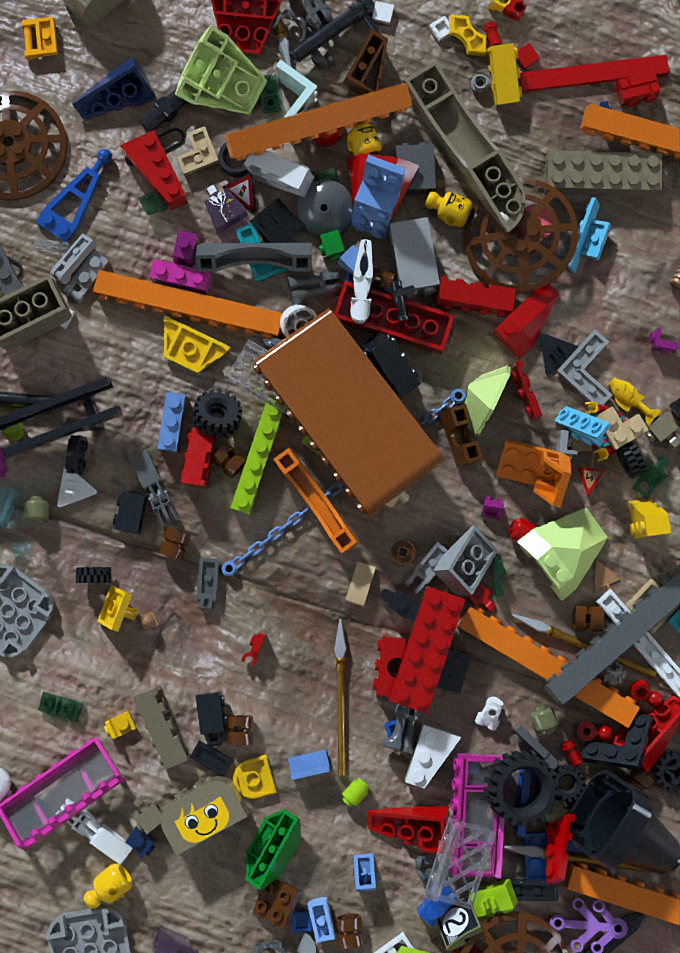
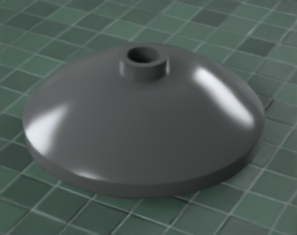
M318 180L311 183L305 197H299L297 211L300 221L305 225V229L316 236H320L334 230H338L339 233L344 231L351 222L354 205L350 193L343 185L333 180ZM323 204H326L328 206V209L325 212L321 210V206Z

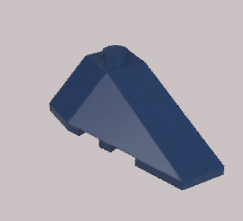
M132 57L73 101L72 105L80 116L86 119L112 110L119 111L133 105L134 107L140 106L155 97L156 94L136 59Z

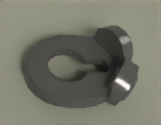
M427 853L424 856L419 855L415 863L419 878L425 882L429 878L441 875L447 865L445 858L441 854ZM432 859L440 861L441 865L437 870H432L431 868L425 870L423 868Z

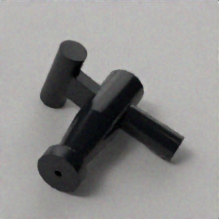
M401 280L390 282L391 287L385 288V293L393 295L399 314L397 316L398 321L409 319V314L406 312L405 295L414 293L415 287L410 285L403 288Z

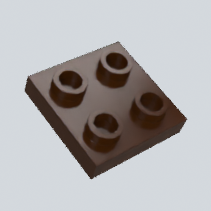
M277 878L260 891L253 913L282 930H287L301 891Z

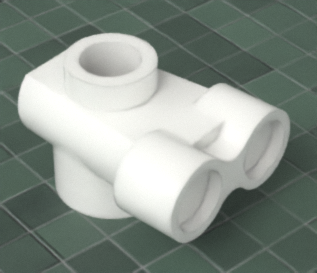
M497 697L488 698L483 711L478 712L475 722L479 725L487 726L491 730H496L500 723L498 718L503 702Z

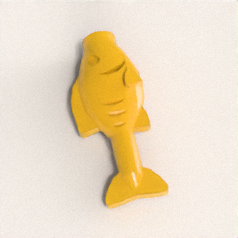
M614 377L607 384L615 397L616 403L627 412L631 407L639 409L645 415V421L648 426L661 413V410L649 409L643 404L641 400L644 399V396L638 393L637 389L629 382Z

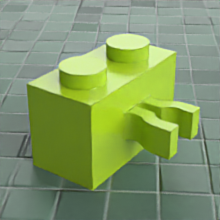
M510 879L475 887L469 893L477 917L484 916V918H489L501 911L502 913H509L514 910L513 908L518 902Z

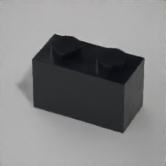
M122 491V495H119L117 499L119 509L118 514H115L113 518L114 529L140 534L148 497Z

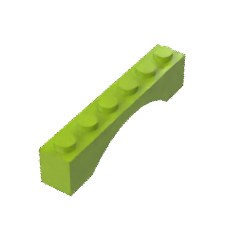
M270 399L266 401L230 507L232 510L251 515L270 451L286 411V407L284 405L280 406L277 401Z

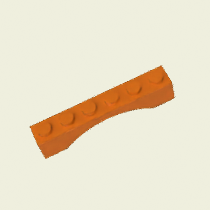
M287 448L273 460L312 509L341 554L346 553L357 545L359 540L293 449Z

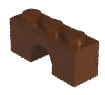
M466 404L449 408L440 413L457 468L474 464L484 459L479 442H472L467 434V426L472 421Z

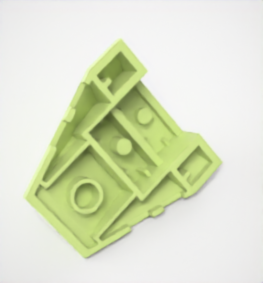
M210 25L199 39L181 74L175 95L191 104L250 114L267 83V79L227 34Z
M505 366L485 373L469 384L464 404L467 406L472 421L469 423L473 437H479L485 422L488 421L510 376L511 367Z
M582 508L565 515L563 518L532 529L528 534L519 539L517 543L528 557L535 559L553 583L550 587L559 599L563 601L577 589L608 536L589 510Z

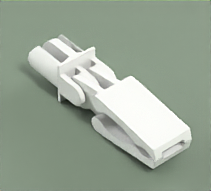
M367 239L360 242L353 274L354 295L356 298L351 299L350 314L352 320L357 324L366 322L370 314L371 299L366 298L369 294L373 277L371 241ZM365 245L367 272L363 276L360 271V261L364 255L363 253L365 251Z
M67 798L66 804H63L60 809L63 811L67 805L74 802ZM87 809L82 810L66 821L72 826L71 829H74L82 836L88 837L94 847L120 865L133 850L131 846L125 843L126 840L105 823L101 825L97 822V819L86 811Z

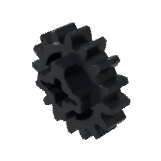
M671 750V755L664 752V758L659 757L658 759L660 763L654 764L658 768V771L653 772L654 775L658 776L655 781L662 783L660 787L662 789L667 788V792L672 793L674 789L676 794H680V784H678L680 782V774H673L668 771L670 769L680 772V751L677 754L676 751ZM663 772H665L667 775V781L663 776Z

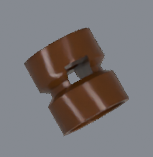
M373 267L370 289L385 293V288L391 287L390 282L394 281L395 273L389 271L382 273L380 269ZM376 277L381 278L379 285L374 284Z
M227 442L215 453L211 461L219 468L223 467V472L232 479L245 466L247 459L240 453L236 454V450Z
M167 527L164 535L166 542L161 544L158 553L182 561L185 554L184 546L188 545L191 535Z
M399 540L392 545L390 558L397 565H407L415 557V547L407 540Z
M574 605L572 613L573 630L585 631L588 628L593 632H602L604 625L603 607L591 606L587 609L583 605ZM585 614H587V623L585 622Z
M228 716V728L231 729L228 733V745H252L253 732L250 729L253 728V716Z
M630 769L627 774L629 778L623 779L642 793H644V789L650 788L654 782L647 774L635 769Z
M350 913L337 916L336 927L341 932L338 934L339 948L352 949L363 946V932L359 930L362 927L361 915Z

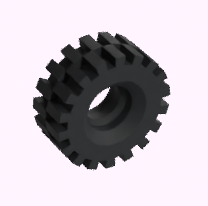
M212 389L209 393L205 391L202 396L199 395L195 401L192 414V422L194 425L196 424V429L198 431L201 429V434L203 435L209 434V438L216 436V439H221V436L228 438L229 433L233 435L235 430L237 431L242 416L241 403L239 400L236 401V396L230 397V392L226 391L224 394L220 389L217 392H214V389ZM217 412L222 414L224 417L215 418L212 415H210V413Z

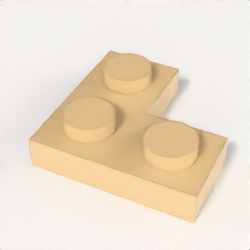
M205 126L189 132L188 136L194 150L177 157L184 176L219 163Z
M613 406L595 416L611 424L605 432V436L613 450L649 431L640 414H636L622 423Z

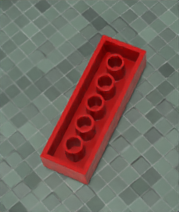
M344 281L334 312L343 325L375 335L378 332L385 335L388 334L390 338L393 337L398 342L442 355L454 314L406 300V312L409 314V319L398 321L397 316L399 314L393 295L369 289V294L366 298L371 299L369 317L366 322L357 324L352 320L350 314L351 299L356 298L354 295V283Z
M426 586L389 696V701L428 714L465 602L464 598Z

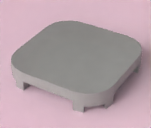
M0 564V656L16 657L23 654L30 647L51 619L55 611V602L53 596L45 588L12 565Z
M101 906L96 909L64 913L59 915L50 924L46 932L50 953H132L125 915L113 906Z

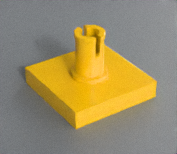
M111 585L97 622L118 632L123 618L134 621L138 615V610L128 607L132 594Z

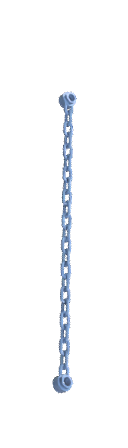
M461 389L453 390L451 396L444 400L441 408L432 409L424 416V420L419 423L420 427L425 423L429 424L438 419L440 412L445 408L449 409L455 405L462 404L466 398L465 392ZM460 393L462 398L456 399L455 394ZM449 400H452L451 402H452L453 404H451V405L449 406V403H446V402L449 401ZM435 412L434 414L437 416L430 420L428 416ZM342 482L334 483L327 489L325 495L327 497H334L342 491L344 484ZM337 485V488L340 489L332 494L330 490ZM307 504V509L303 512H295L287 520V524L283 527L277 526L268 533V538L263 542L257 541L250 546L248 553L243 557L237 556L232 561L225 562L222 565L223 574L230 577L234 576L237 570L243 566L247 557L256 556L264 549V545L268 541H276L284 534V529L288 526H296L303 520L304 514L308 511L313 512ZM298 515L300 519L293 523L291 519ZM276 530H278V532H281L275 538H273L274 536L271 535ZM256 545H258L259 547H261V548H260L258 551H256L255 553H253L254 551L251 550V549L254 548ZM239 559L241 563L236 566L234 562ZM228 565L233 567L231 572L226 571Z

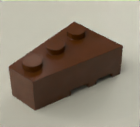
M373 29L370 31L342 85L359 95L379 90L388 38Z

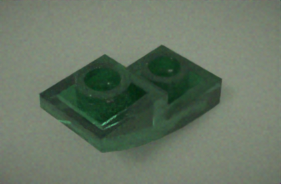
M276 74L264 76L267 79V83L260 95L263 114L281 112Z
M43 692L38 711L78 722L84 703L53 693Z

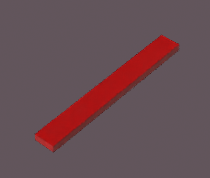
M667 55L520 72L519 81L522 93L614 82L652 71L656 73V76H664L669 74Z

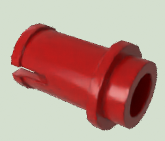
M489 22L484 25V33L487 34L490 47L502 44L497 32L498 25L495 22Z
M570 739L561 744V750L565 751L571 765L576 766L583 761L575 747L576 743Z

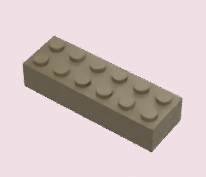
M548 150L545 157V183L553 186L563 195L657 197L662 191V153ZM544 188V194H547L549 190Z

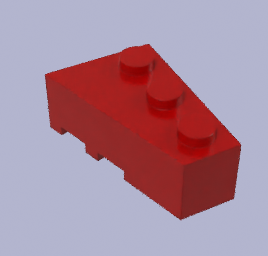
M192 427V431L188 432L187 443L189 445L188 450L184 454L185 464L181 473V483L185 486L208 489L212 466L211 459L214 454L216 436L209 438V434L203 435L201 434V429L198 431Z

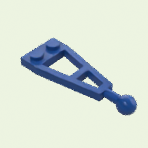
M101 149L97 154L98 160L91 169L86 167L46 205L35 221L67 244L78 230L101 178L98 172L104 164H108L112 160V153L108 149ZM88 176H91L92 180L84 194L77 187ZM70 193H73L82 200L72 223L53 211Z

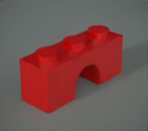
M382 636V640H378L377 651H380V659H376L375 671H378L377 679L374 678L372 689L376 690V695L390 696L396 676L388 673L387 665L390 660L403 657L406 644L405 638Z

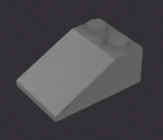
M474 525L441 557L433 572L456 596L472 595L498 550Z

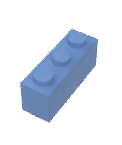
M166 392L157 449L160 451L176 454L180 452L188 397L185 394Z

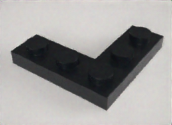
M636 714L629 726L624 746L586 741L581 755L582 761L640 770L654 722L653 716Z

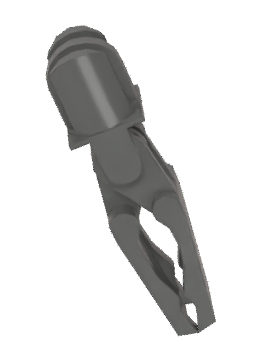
M145 449L130 456V461L143 489L149 492L150 497L148 499L162 528L165 529L167 526L160 511L163 512L170 526L174 524L167 509L168 507L177 523L180 522L167 490H163L161 486L164 484L149 451Z

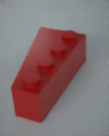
M154 130L120 145L126 159L131 162L137 172L142 175L148 185L154 189L171 211L188 203L186 194Z

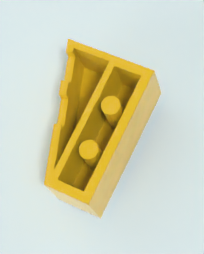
M514 43L489 47L486 49V56L489 55L490 58L488 69L492 75L491 86L495 106L520 102L522 88L518 86L520 69L516 67L515 60L518 59L517 47H514Z
M651 498L628 501L632 522L630 524V533L634 535V539L671 533L668 513L662 507H658L657 503H653Z

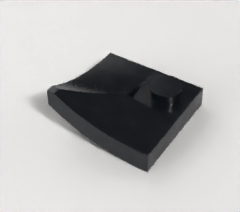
M279 198L250 220V223L266 243H284L305 226Z

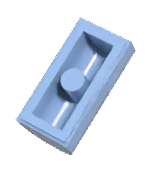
M320 897L309 901L307 905L316 943L335 940L337 937L327 897Z

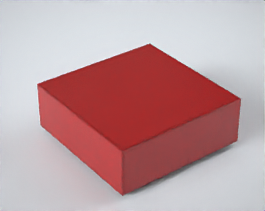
M528 43L518 50V59L516 60L526 70L536 63L540 56L531 44Z

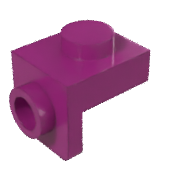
M657 328L654 332H651L649 337L651 350L660 351L659 353L662 355H671V353L673 354L678 350V342L660 339L662 328Z

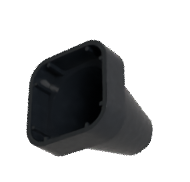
M601 770L593 775L569 812L576 815L575 822L570 824L569 833H572V839L569 842L606 868H615L623 863L656 874H665L669 871H674L680 865V844L652 812L653 804L651 799L608 770Z

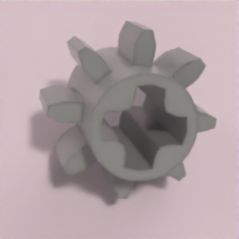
M613 661L600 673V676H604V682L609 685L621 684L623 678H625L626 670H622V664Z

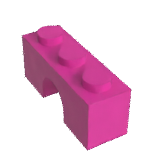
M157 259L153 260L149 276L153 283L170 287L171 284L187 288L189 291L205 295L208 294L212 278L210 272H197L196 268Z

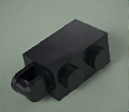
M383 589L380 592V597L389 603L388 608L414 623L420 603L398 590L394 593L389 589Z
M221 691L197 694L196 703L200 734H206L208 747L222 745L221 732H224L226 726H228L227 714L224 715L223 707H226L225 696L221 695ZM217 733V738H211L210 734Z

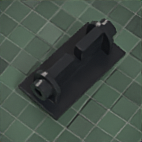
M71 435L68 439L67 452L74 454L73 456H66V473L83 475V471L86 468L85 452L88 449L87 437Z

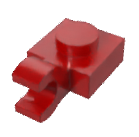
M479 582L472 595H466L475 606L482 603L489 612L496 608V605L487 597L491 592L481 582Z
M258 632L257 635L253 634L249 644L252 646V649L243 655L242 662H245L246 658L251 656L253 658L252 666L257 663V656L266 634Z

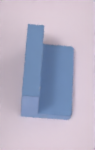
M326 749L288 758L291 780L330 772Z

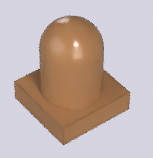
M154 611L139 617L144 631L159 625Z

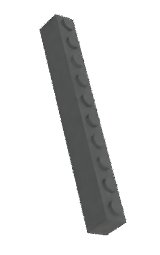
M680 564L675 568L676 572L672 576L668 574L661 580L662 584L658 588L655 586L646 593L648 597L644 600L639 599L632 605L634 607L633 610L630 612L625 611L618 617L619 622L615 625L612 623L606 627L604 635L601 637L596 636L589 642L591 644L586 650L583 648L577 652L575 660L572 662L567 661L560 667L562 670L557 675L554 673L546 679L547 684L543 687L558 705H564L680 604Z

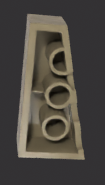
M161 685L133 697L143 718V723L150 733L152 745L154 748L156 747L159 753L158 760L161 766L164 765L168 769L188 760L190 756Z

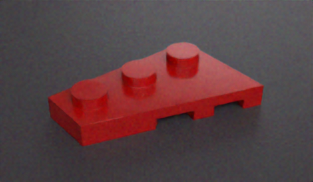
M520 360L512 366L510 378L513 383L516 382L519 388L517 393L520 400H524L526 404L524 409L528 418L531 417L532 421L543 415L534 392L529 391L531 387L528 375L523 374L521 367L524 366L523 360Z
M568 813L547 825V884L555 885L565 880L569 857L566 847L572 839V833H569L571 822H575L576 815Z

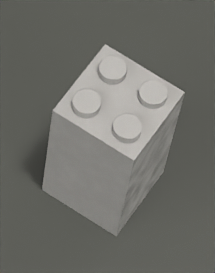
M428 217L390 223L389 240L396 279L402 281L403 288L410 285L415 287V292L405 295V299L411 301L416 299L417 296H423L424 298L433 297L438 292L440 282Z

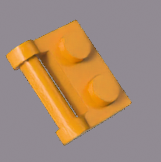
M54 17L21 21L25 37V59L33 60L37 57L58 55ZM36 27L38 49H33L31 29Z

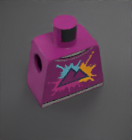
M179 230L173 252L174 263L195 268L197 244L201 243L202 238L197 234Z

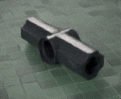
M176 89L168 96L159 98L155 102L153 109L139 120L147 132L155 131L165 121H171L177 115L178 110L188 102L175 95Z

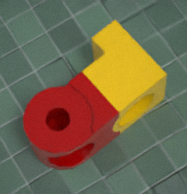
M492 0L488 8L493 11L497 10L514 21H519L527 5L522 0Z

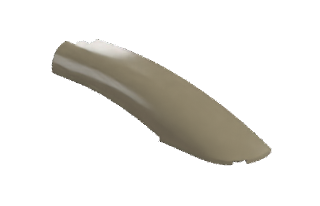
M434 61L404 79V83L408 84L413 105L459 174L500 226L509 233L516 227L523 216L526 204L523 185L500 148H497L477 123L437 61Z

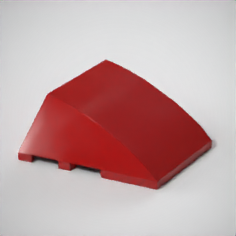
M211 0L218 30L227 34L243 53L260 55L282 0Z
M358 154L347 158L353 205L363 181L365 163L370 154ZM371 155L406 169L400 197L391 216L392 220L420 166L398 157Z

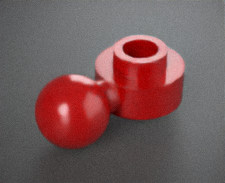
M637 680L630 686V692L634 699L639 701L647 699L648 704L653 707H657L662 703V695L657 691H651L646 681Z
M589 721L579 723L576 729L578 737L583 741H591L595 736H598L602 741H608L613 737L611 727L603 725L596 728ZM589 728L590 734H583V729Z

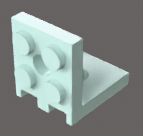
M280 60L276 65L278 81L300 96L284 117L314 109L313 106L318 101L316 98L318 92L315 91L317 86Z

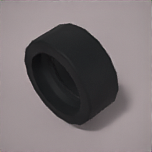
M225 142L220 147L218 153V161L222 171L234 178L247 175L249 170L245 165L240 168H231L227 165L225 157L228 153V148Z

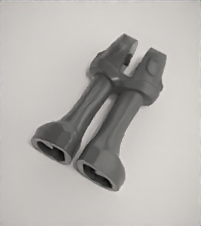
M298 0L307 14L306 21L316 31L323 27L319 19L320 17H322L326 24L333 20L332 10L322 0H312L316 8H313L308 0Z
M322 271L319 276L309 278H297L293 274L287 275L289 291H292V305H301L302 301L310 297L324 296L325 298H330L342 291V284L327 286V283L340 280L339 273ZM310 285H319V286H320V287L312 288V289H308V290H301V291L297 290L298 288L304 287V286H310Z
M398 704L395 709L397 719L394 732L391 737L383 738L380 745L413 755L415 751L413 733L416 721L420 720L421 712ZM406 720H407V726H406L405 736H404V739H403V741H402L403 730H404V726H405V723H406Z

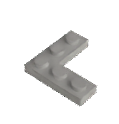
M595 329L556 372L589 402L595 401L597 404L604 405L612 394L584 370L609 343Z

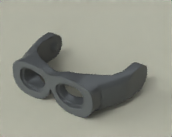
M285 9L277 17L272 27L275 29L281 19L295 21L302 33L299 43H301L307 35L308 22L300 17H296L292 11Z
M283 941L263 942L253 945V953H259L266 948L275 949L280 953H287L283 946Z

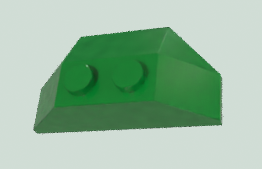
M282 809L265 817L246 851V880L258 890L262 891L282 875L301 840L300 819L287 809Z

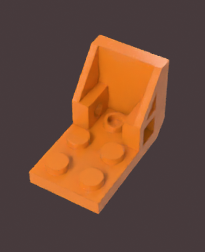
M506 439L496 476L533 485V492L552 506L561 508L571 476L570 457L562 452Z

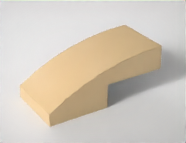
M357 561L345 599L346 602L364 607L376 567Z

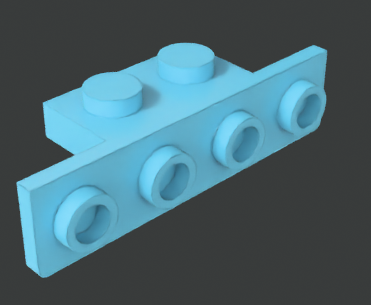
M594 197L591 198L590 203L586 206V215L579 225L576 252L568 266L570 272L574 274L581 257L599 260L611 228L609 222L595 220L600 204Z
M567 406L559 412L554 420L556 423L567 427L572 432L571 436L580 442L582 440L589 446L593 444L598 447L604 442L601 437L611 426L605 420Z

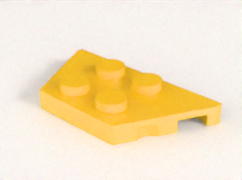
M164 316V358L200 374L230 351V346Z

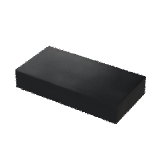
M201 740L198 741L189 757L222 777L233 758L214 747H208L207 743Z

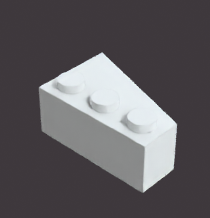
M422 723L414 747L415 751L405 775V782L425 788L461 739L460 735Z

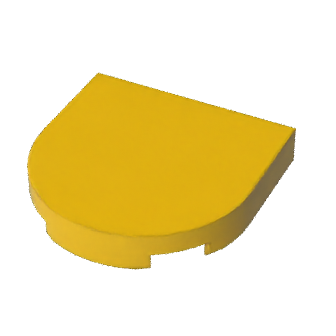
M267 754L246 759L235 769L233 782L242 796L256 799L277 793Z

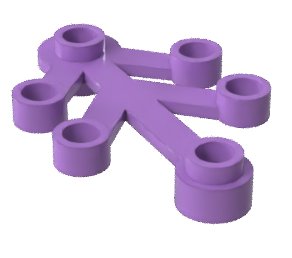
M575 898L572 901V906L587 921L568 920L559 914H554L549 919V924L556 931H562L564 928L586 930L578 939L572 940L570 946L574 952H581L583 945L598 931H606L598 941H593L590 946L593 953H602L603 947L613 938H623L628 930L626 922L621 918H613L605 908L603 901L599 899L593 901L592 908L594 911L599 912L607 923L598 922L586 908L581 898ZM578 900L582 902L580 908L575 907V902ZM597 902H600L602 904V907L599 910L595 908V904ZM557 919L561 920V925L559 927H556L554 925V922ZM616 925L621 926L620 932H615L614 927ZM575 942L580 943L579 949H574L573 945ZM595 944L600 945L599 951H594L593 947Z

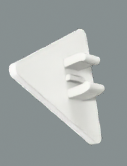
M64 467L57 502L58 507L61 508L97 494V490L76 473H66L67 469Z

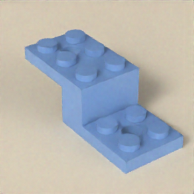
M368 155L363 181L354 200L350 226H353L358 231L371 233L376 238H386L391 216L400 197L405 168Z

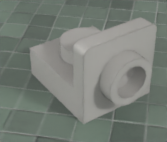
M560 430L558 432L556 451L562 452L572 459V457L578 455V451L567 450V447L571 445V436H568L569 431Z

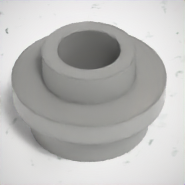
M477 74L471 80V88L477 93H483L489 87V79L484 74ZM481 82L483 83V86L480 87L477 85V83Z

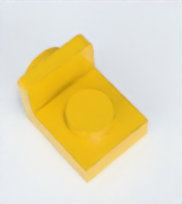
M130 710L105 722L106 726H104L108 737L111 736L113 740L137 728Z

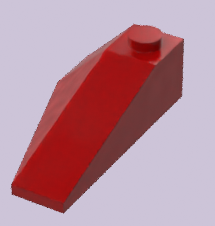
M550 284L537 289L495 328L493 334L519 360L534 346L559 293Z
M676 696L667 699L655 707L653 712L648 714L653 716L654 722L640 768L645 773L659 759L680 724V698ZM623 727L610 743L612 745L624 746L629 728Z
M428 805L367 811L369 830L389 838L400 839L406 845L412 844L420 847V850L426 853H447L450 831L449 807Z

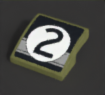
M469 896L453 903L440 919L438 918L437 925L447 952L466 945L464 939L483 932Z

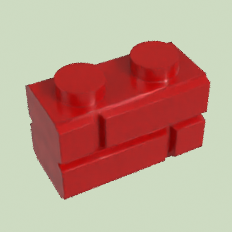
M654 71L620 79L615 85L621 107L626 105L627 108L634 107L638 102L645 101V103L653 102L660 93L659 83Z

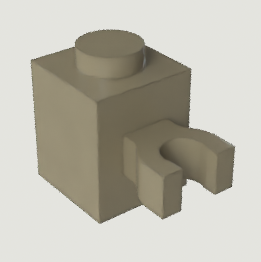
M667 413L661 415L647 427L649 431L646 432V437L652 443L658 444L665 440L670 449L680 444V441L672 434L679 427Z
M141 795L133 802L141 811V814L135 818L137 821L136 826L141 832L145 831L148 834L161 824V816L164 810L157 801L149 806Z

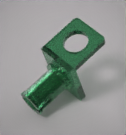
M659 457L655 465L652 464L647 468L646 473L640 475L632 489L643 498L648 499L657 485L668 477L664 471L670 465V461L666 457ZM641 482L648 484L649 490L647 492L640 489Z

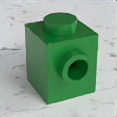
M334 230L320 235L322 245H319L321 255L326 256L327 261H338L345 253L339 231Z

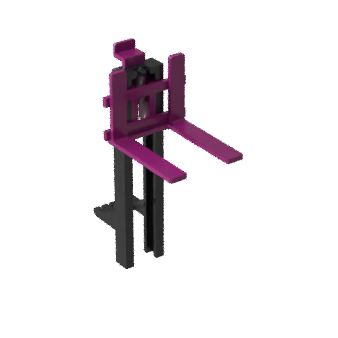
M101 378L1 416L0 431L77 401L83 403L87 414L86 418L4 449L0 447V478L6 477L5 472H8L5 459L77 432L102 430L104 428L100 423L122 416L123 413L120 406H115L98 413L97 408L94 406L95 402L91 399L93 395L114 388L111 378Z

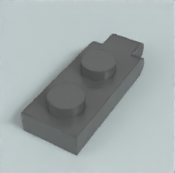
M200 558L197 602H200V610L212 611L213 603L217 602L220 559Z

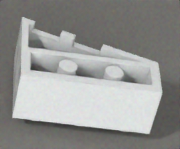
M265 150L266 153L255 156L254 153L248 155L244 165L258 182L302 197L306 196L314 179L307 166L303 164L298 165Z

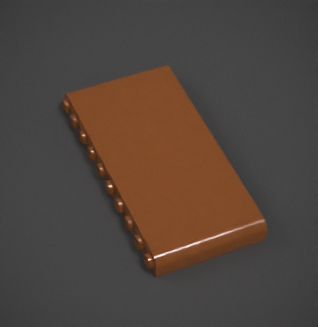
M329 308L253 360L254 365L252 368L256 374L263 376L265 386L269 391L273 390L275 392L277 402L280 406L284 405L288 411L286 413L292 421L296 420L299 424L298 430L304 437L308 436L311 440L309 444L315 452H320L323 456L321 458L322 462L327 468L329 466L334 471L332 475L338 483L342 482L346 487L344 489L345 493L350 499H355L358 503L356 507L362 515L365 513L369 517L444 462L440 451Z

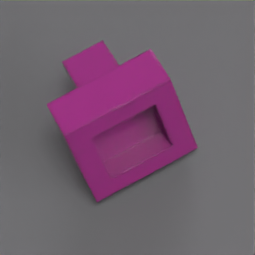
M488 495L484 500L481 516L500 520L504 507L501 498L498 497L497 501H492Z

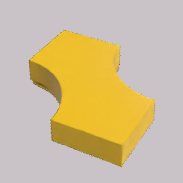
M451 14L449 16V35L455 36L462 41L467 55L485 56L486 35L478 33L472 27L469 16Z

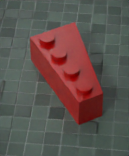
M441 275L436 307H440L444 311L459 309V312L462 313L476 311L480 315L493 313L497 314L496 316L508 317L514 309L516 289L490 285L489 288H486L485 284L480 282L466 284L464 279L458 278L454 281H448L447 276Z

